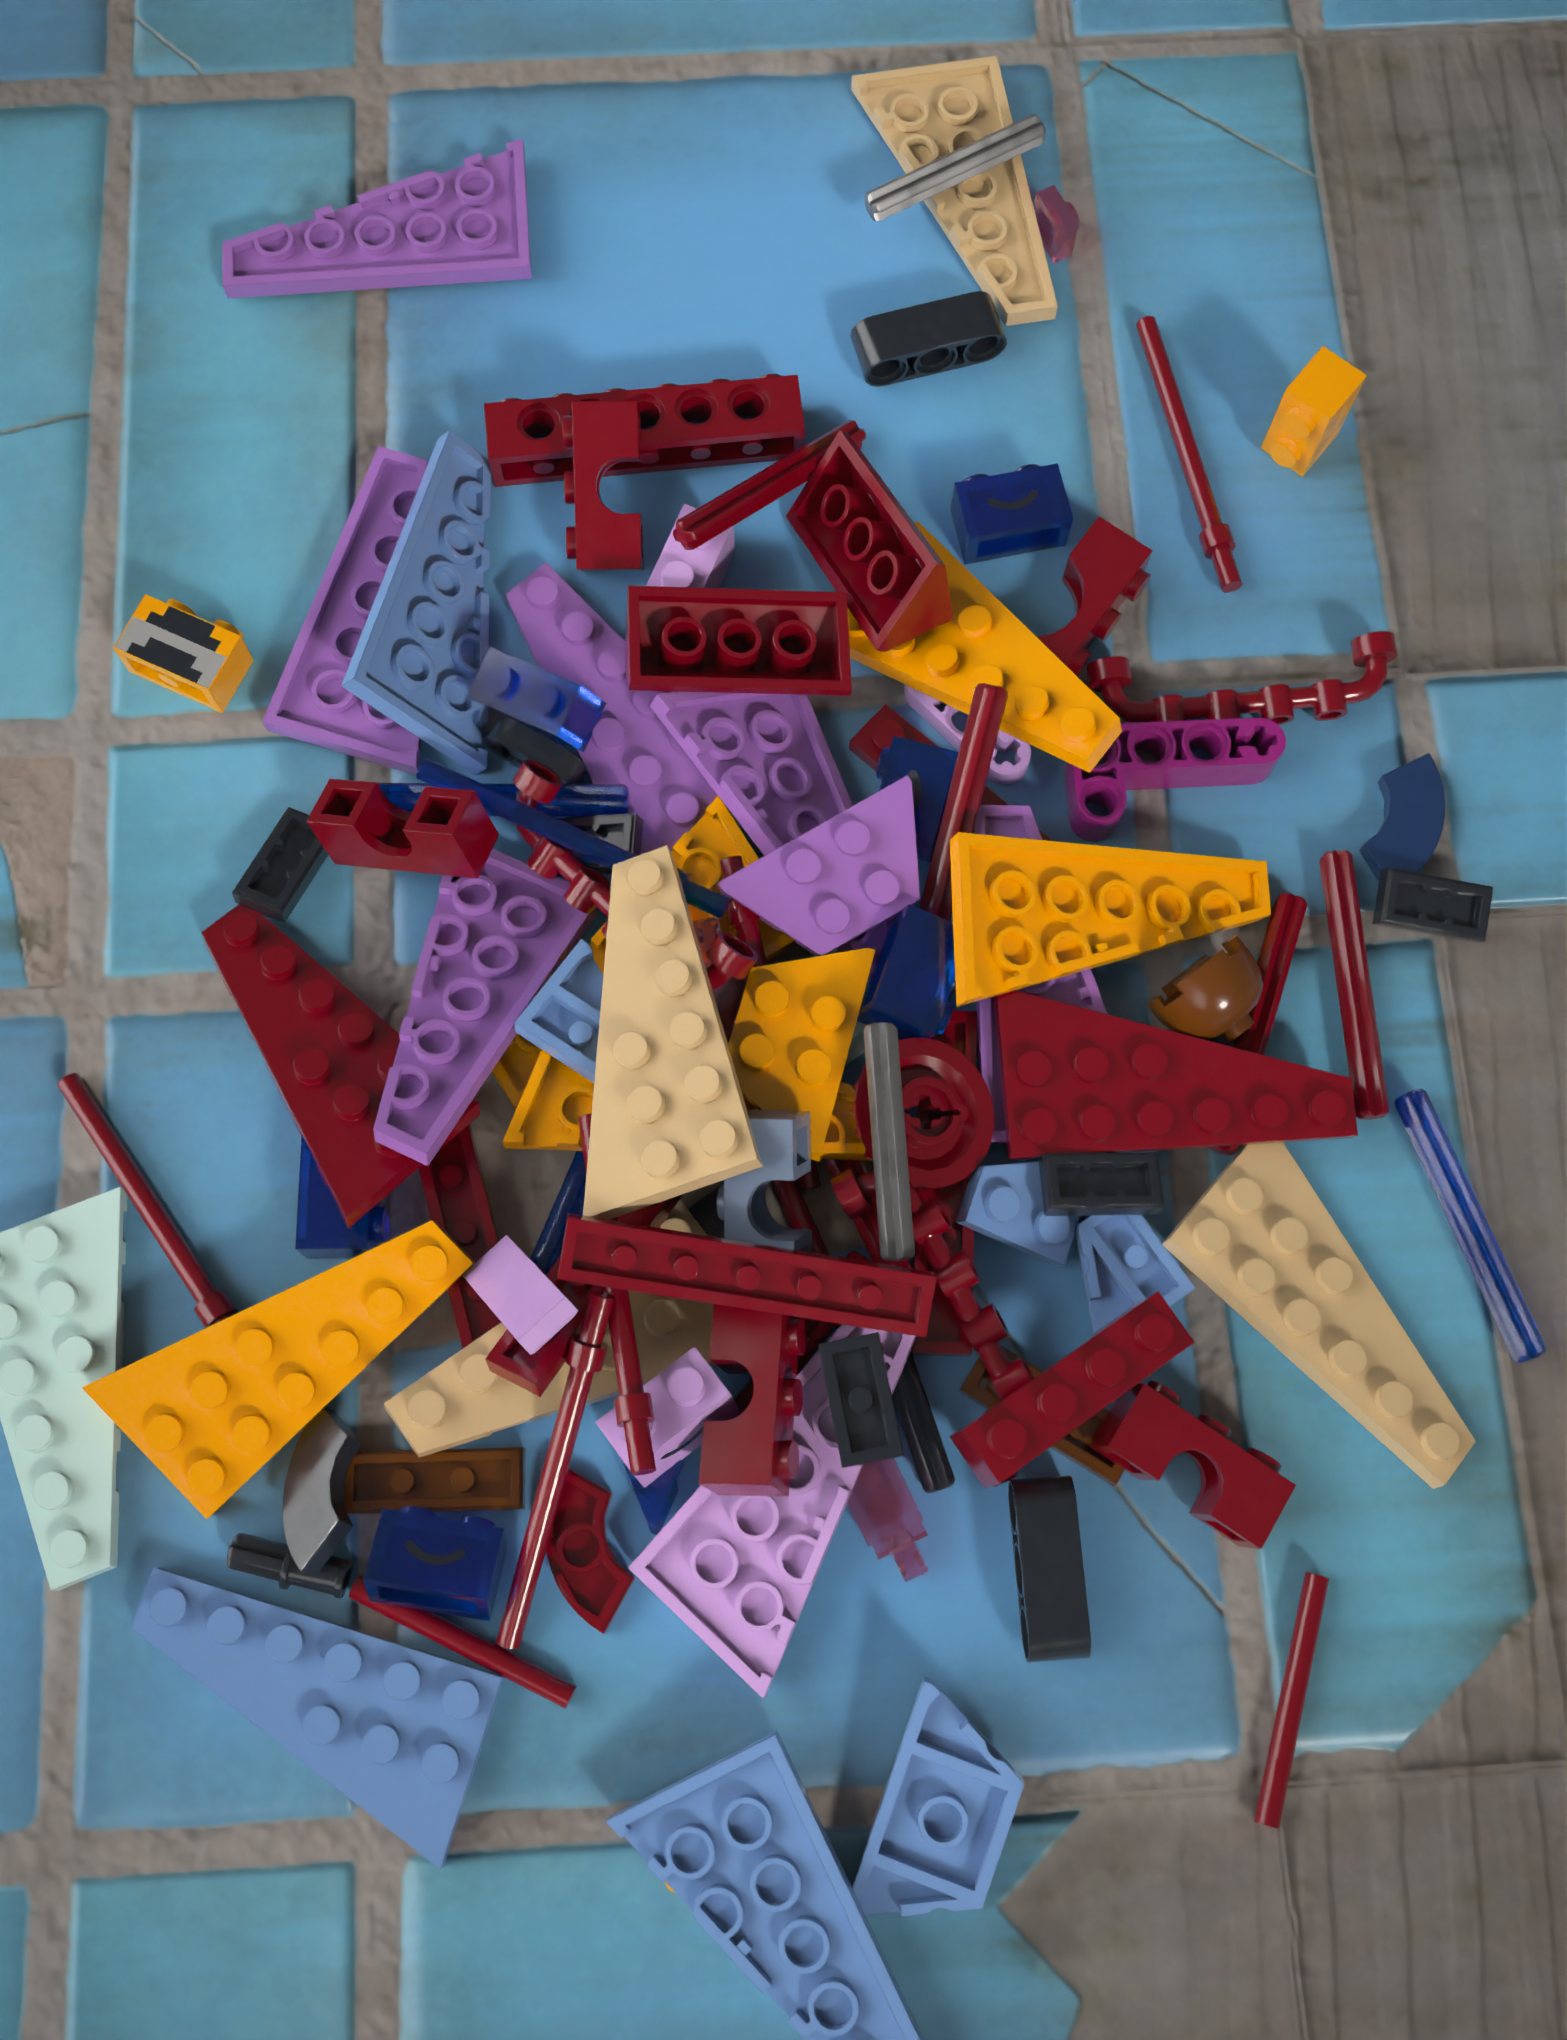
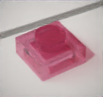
M1055 185L1036 192L1034 210L1043 247L1055 264L1072 256L1080 224L1074 206L1070 202H1065Z

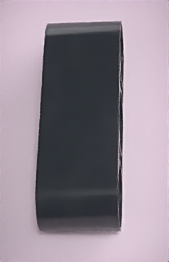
M982 291L970 292L873 315L858 322L850 334L865 382L875 387L887 386L983 363L998 356L1007 345V339L992 297L987 292Z
M1066 1475L1011 1479L1008 1483V1500L1021 1635L1026 1661L1029 1663L1089 1658L1091 1655L1090 1623L1077 1502L1072 1477Z

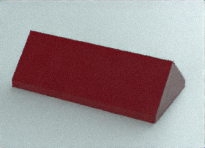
M839 430L785 517L836 592H847V607L875 649L886 652L954 619L946 567L848 432Z
M628 585L625 652L628 688L635 691L850 696L852 682L847 592Z

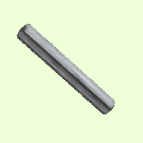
M1032 114L874 188L865 194L864 204L866 211L873 221H881L1043 144L1046 133L1045 126L1041 123L1038 115Z
M873 1023L865 1026L863 1032L880 1255L887 1261H902L914 1257L915 1247L898 1032L893 1023Z

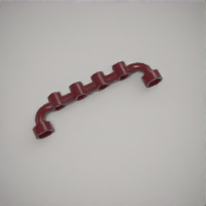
M1376 631L1360 635L1350 642L1354 665L1365 667L1364 676L1354 682L1343 683L1340 679H1328L1316 682L1311 686L1291 688L1286 684H1275L1263 687L1258 691L1239 693L1233 689H1222L1210 692L1205 696L1186 698L1179 694H1169L1144 702L1133 701L1124 694L1123 688L1132 683L1130 660L1127 657L1111 656L1100 658L1090 662L1086 668L1089 689L1101 692L1105 704L1119 718L1127 722L1187 721V719L1207 717V720L1240 718V714L1260 712L1261 718L1269 719L1281 725L1294 719L1293 709L1313 707L1314 719L1318 721L1334 720L1345 716L1348 713L1346 704L1370 699L1381 689L1387 677V663L1394 660L1398 654L1394 633L1390 631Z
M525 759L515 774L513 783L520 789L514 803V820L517 831L533 849L526 860L527 865L540 876L551 880L555 879L558 873H560L571 883L563 895L571 906L586 914H592L597 907L608 917L611 892L609 888L610 882L598 871L583 865L571 854L573 851L571 846L562 838L547 832L541 827L536 818L538 802L551 804L562 787L563 781L555 772L543 764L531 759ZM607 920L606 924L604 925V927L602 928V933H603V935H604L606 938H607L608 920ZM719 932L706 951L708 959L712 962L706 968L712 990L723 986L731 977L745 979L758 960L757 953L746 942L727 932Z
M850 1167L830 1178L836 1197L850 1219L854 1220L874 1209L871 1199L872 1196L876 1195L874 1171L859 1176L856 1170ZM909 1181L914 1239L924 1251L932 1266V1271L937 1276L940 1288L952 1303L968 1340L980 1355L989 1372L992 1384L1002 1400L1034 1379V1376L1023 1357L1012 1362L1008 1359L999 1341L1008 1337L1009 1331L996 1306L992 1303L981 1309L970 1287L978 1284L981 1280L968 1254L962 1250L952 1255L942 1234L952 1229V1226L943 1207L936 1197L924 1202L919 1192ZM1015 1472L1014 1474H1012L1010 1477H1008L1006 1480H1004V1481L1001 1482L1000 1484L994 1485V1487H997V1486H999V1485H1001V1484H1003V1483H1005V1482H1007V1481H1009V1480H1011V1479L1017 1477V1472Z

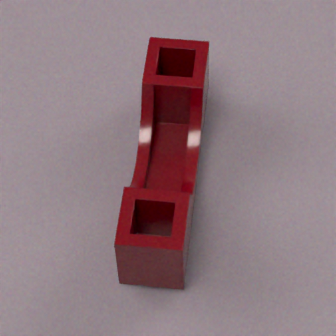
M1100 516L1069 554L1062 582L1073 598L1076 616L1062 629L1037 637L1077 677L1092 655L1087 649L1096 637L1102 641L1108 638L1121 618L1122 613L1117 611L1126 598L1132 602L1136 601L1151 578V574L1145 570L1153 550Z
M1158 1291L1137 1302L1095 1332L1068 1355L991 1406L949 1437L984 1488L1000 1484L1195 1342Z

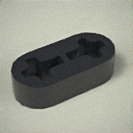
M501 716L485 738L486 744L494 753L517 768H520L525 759H531L551 769L563 781V785L559 790L562 793L572 794L587 772L585 764L572 752L510 717Z

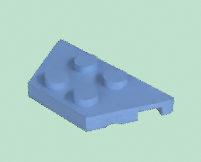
M925 1676L919 1688L851 1885L865 1916L901 1912L902 1917L925 1915L936 1908H946L951 1912L982 1909L1025 1785L1023 1777L933 1679Z

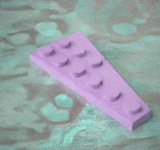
M842 1324L827 1342L879 1332L891 1392L893 1394L917 1336ZM819 1351L797 1375V1379H800L803 1387L802 1412L800 1416H794L793 1440L797 1442L799 1449V1468L797 1476L794 1479H790L789 1496L717 1495L700 1485L628 1567L763 1699L768 1694L863 1466L842 1468Z

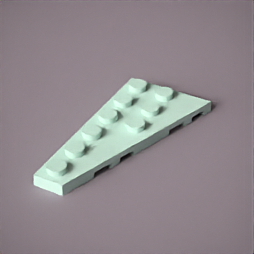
M122 1187L0 1232V1420L50 1590L59 1591L117 1567L119 1492L116 1491L117 1452L121 1451V1429L117 1427L115 1422L82 1387L123 1368L125 1303L121 1302L122 1265L126 1264V1242L123 1241V1212L127 1211V1194Z

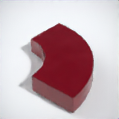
M568 1469L546 1549L547 1558L554 1576L553 1578L570 1606L589 1625L605 1634L635 1578L617 1562L607 1542L606 1514L613 1494Z

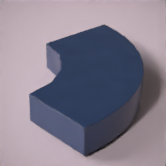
M1430 753L1382 775L1377 782L1384 799V821L1377 834L1365 842L1359 851L1378 882L1381 869L1392 868L1418 873L1432 856L1439 842L1445 820V795L1439 771Z

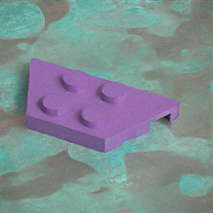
M909 776L901 778L717 883L720 893L729 899L733 898L760 916V920L777 931L784 932L796 940L798 945L815 956H822L832 952L920 900L913 790Z

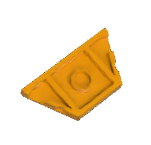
M863 948L753 967L749 972L728 1045L743 1098L750 1101L757 1110L810 1111L812 1160L820 1161L875 954L874 949Z

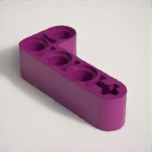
M1266 718L1121 723L1122 732L1101 758L1104 763L1096 765L1090 773L1065 761L1064 776L1068 819L1071 829L1079 838L1089 842H1099L1110 837L1116 829L1126 807V790L1236 786L1261 783L1268 778L1285 750L1286 737L1277 723ZM1190 748H1201L1207 751L1211 759L1202 760L1197 758ZM1135 751H1149L1154 754L1158 761L1146 762L1140 759ZM1091 802L1099 803L1105 806L1109 815L1096 816L1089 812L1085 804Z

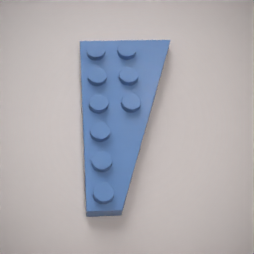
M449 430L439 437L341 686L476 775L487 769V750L481 749L482 726L488 723V704L482 702V674L489 671V594L483 592L484 572L490 568V550L484 548V523L490 519L491 469L487 458Z
M154 1567L131 1629L439 1869L443 1868L504 1677L176 1572Z
M778 1731L610 1815L605 1821L620 1838L624 1836L647 1861L646 1867L661 1883L665 1881L693 1911L692 1917L762 1993L766 1991L789 2016L788 2022L805 2040L807 2038L810 2040H924Z

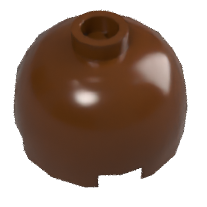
M1237 934L1222 943L1227 953L1222 949L1212 957L1205 954L1161 989L1168 997L1166 1000L1159 995L1152 997L1146 1002L1148 1008L1168 1030L1204 1040H1211L1221 1035L1228 1043L1255 1023L1249 1013L1261 1000L1263 980L1258 964Z

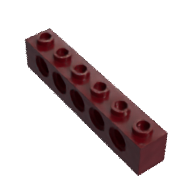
M767 374L754 379L732 381L728 379H714L708 383L689 385L666 383L656 388L635 390L613 388L602 393L580 395L560 393L548 398L526 400L506 398L500 402L484 403L488 460L495 487L564 481L565 471H574L573 449H564L562 431L563 416H572V401H638L641 425H653L650 428L641 429V462H620L614 464L604 473L603 477L779 461L803 447L805 442V426L798 375L781 376L779 374ZM753 415L756 416V418L745 419L742 418V416ZM692 420H703V421H705V422L699 423V424L690 423V421H692ZM539 434H548L544 438H533Z

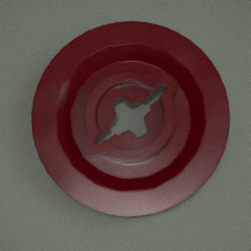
M916 1037L899 1040L904 1111L919 1105V1101L922 1100L924 1110L932 1111V1114L947 1115L924 1123L922 1129L918 1118L910 1117V1114L904 1112L909 1181L914 1187H919L922 1190L944 1188L965 1179L981 1164L991 1145L994 1132V1108L989 1089L975 1065L952 1046L930 1038ZM865 1064L862 1067L863 1072L859 1080L852 1087L855 1090V1100L849 1111L855 1115L856 1129L853 1135L861 1138L866 1148L864 1157L873 1159Z

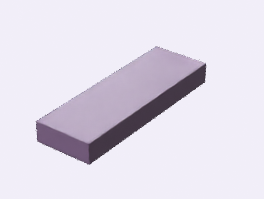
M508 1235L503 1237L462 1275L530 1355L535 1354L578 1312L574 1305Z

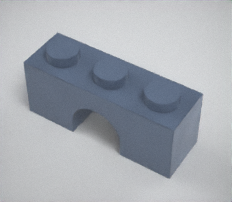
M747 1110L763 1167L725 1179L724 1184L720 1186L717 1194V1214L720 1220H724L725 1239L812 1252V1230L791 1229L782 1226L771 1216L766 1204V1192L772 1180L794 1181L811 1171L810 1111Z

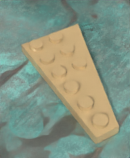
M997 55L852 75V92L905 173L911 172L1013 124ZM1021 154L924 200L982 291L991 295L997 314L1005 326L1055 319L1058 305Z
M667 845L614 864L612 868L583 1216L607 1220L763 1167L674 856Z
M1285 1144L1244 1145L1162 1245L1432 1489L1446 1485L1476 1440Z
M681 1200L678 1201L660 1227L707 1236ZM629 1291L643 1385L693 1347L699 1351L708 1365H716L709 1360L714 1304ZM501 1322L386 1401L384 1408L417 1456L423 1457L490 1436L492 1432L530 1421L531 1423L551 1417L553 1413L559 1410L570 1365L566 1362L563 1364L541 1397L491 1372L485 1358L507 1330ZM607 1324L603 1342L608 1345L603 1367L600 1372H594L586 1405L619 1395L609 1324Z

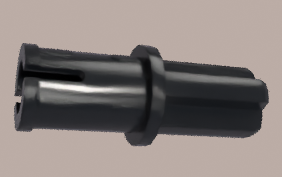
M239 1533L235 1535L229 1546L227 1566L233 1570L279 1581V1588L288 1590L291 1585L334 1595L335 1598L341 1599L349 1585L353 1570V1559L331 1556L315 1577L300 1571L293 1560L288 1544Z

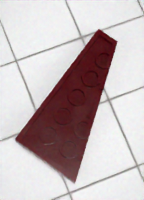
M238 904L201 932L204 944L230 996L233 997L253 1041L258 1046L266 1067L301 1136L305 1139L316 1161L317 1168L325 1184L328 1185L349 1229L423 1165L376 1142L373 1128L389 1069L394 1064L400 1042L399 1033L264 915ZM475 1099L471 1101L441 1148L480 1115L479 1103Z
M1016 990L994 996L1008 1160L1037 1159L1042 1154L1130 1153L1346 1139L1358 1136L1352 1079L1349 1077Z

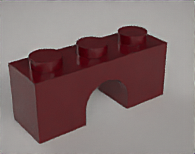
M572 401V416H563L562 421L564 449H573L574 471H565L564 473L566 505L575 504V526L566 527L567 559H576V568L580 571L644 570L643 516L640 513L623 514L613 512L605 506L600 495L601 479L611 466L620 462H641L640 405L638 401Z
M329 779L306 821L335 864L468 878H479L499 836L498 831L474 790L425 786L413 811L408 812L393 804L384 795L377 782Z
M714 1304L709 1360L727 1374L751 1375L754 1385L751 1402L742 1414L727 1421H704L699 1484L717 1495L789 1496L790 1479H794L797 1476L799 1468V1449L797 1442L793 1440L794 1416H800L803 1407V1387L800 1379H797L798 1355H804L807 1347V1327L804 1319Z
M1150 1380L1147 1385L1145 1383L1137 1384L1117 1398L1091 1442L1090 1447L1139 1480L1159 1481L1170 1461L1176 1455L1185 1453L1196 1463L1201 1475V1489L1189 1514L1237 1546L1262 1549L1296 1487L1294 1483L1278 1473L1282 1467L1280 1463L1255 1448L1250 1447L1246 1452L1228 1440L1231 1431L1226 1426L1203 1414H1199L1197 1418L1178 1406L1182 1400L1178 1394L1158 1382Z

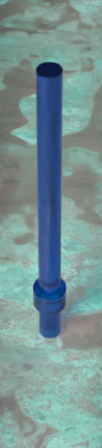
M424 758L418 767L417 779L439 788L474 790L486 811L611 869L614 864L638 856L428 758ZM677 868L687 904L722 919L729 906L730 898L692 881V874Z

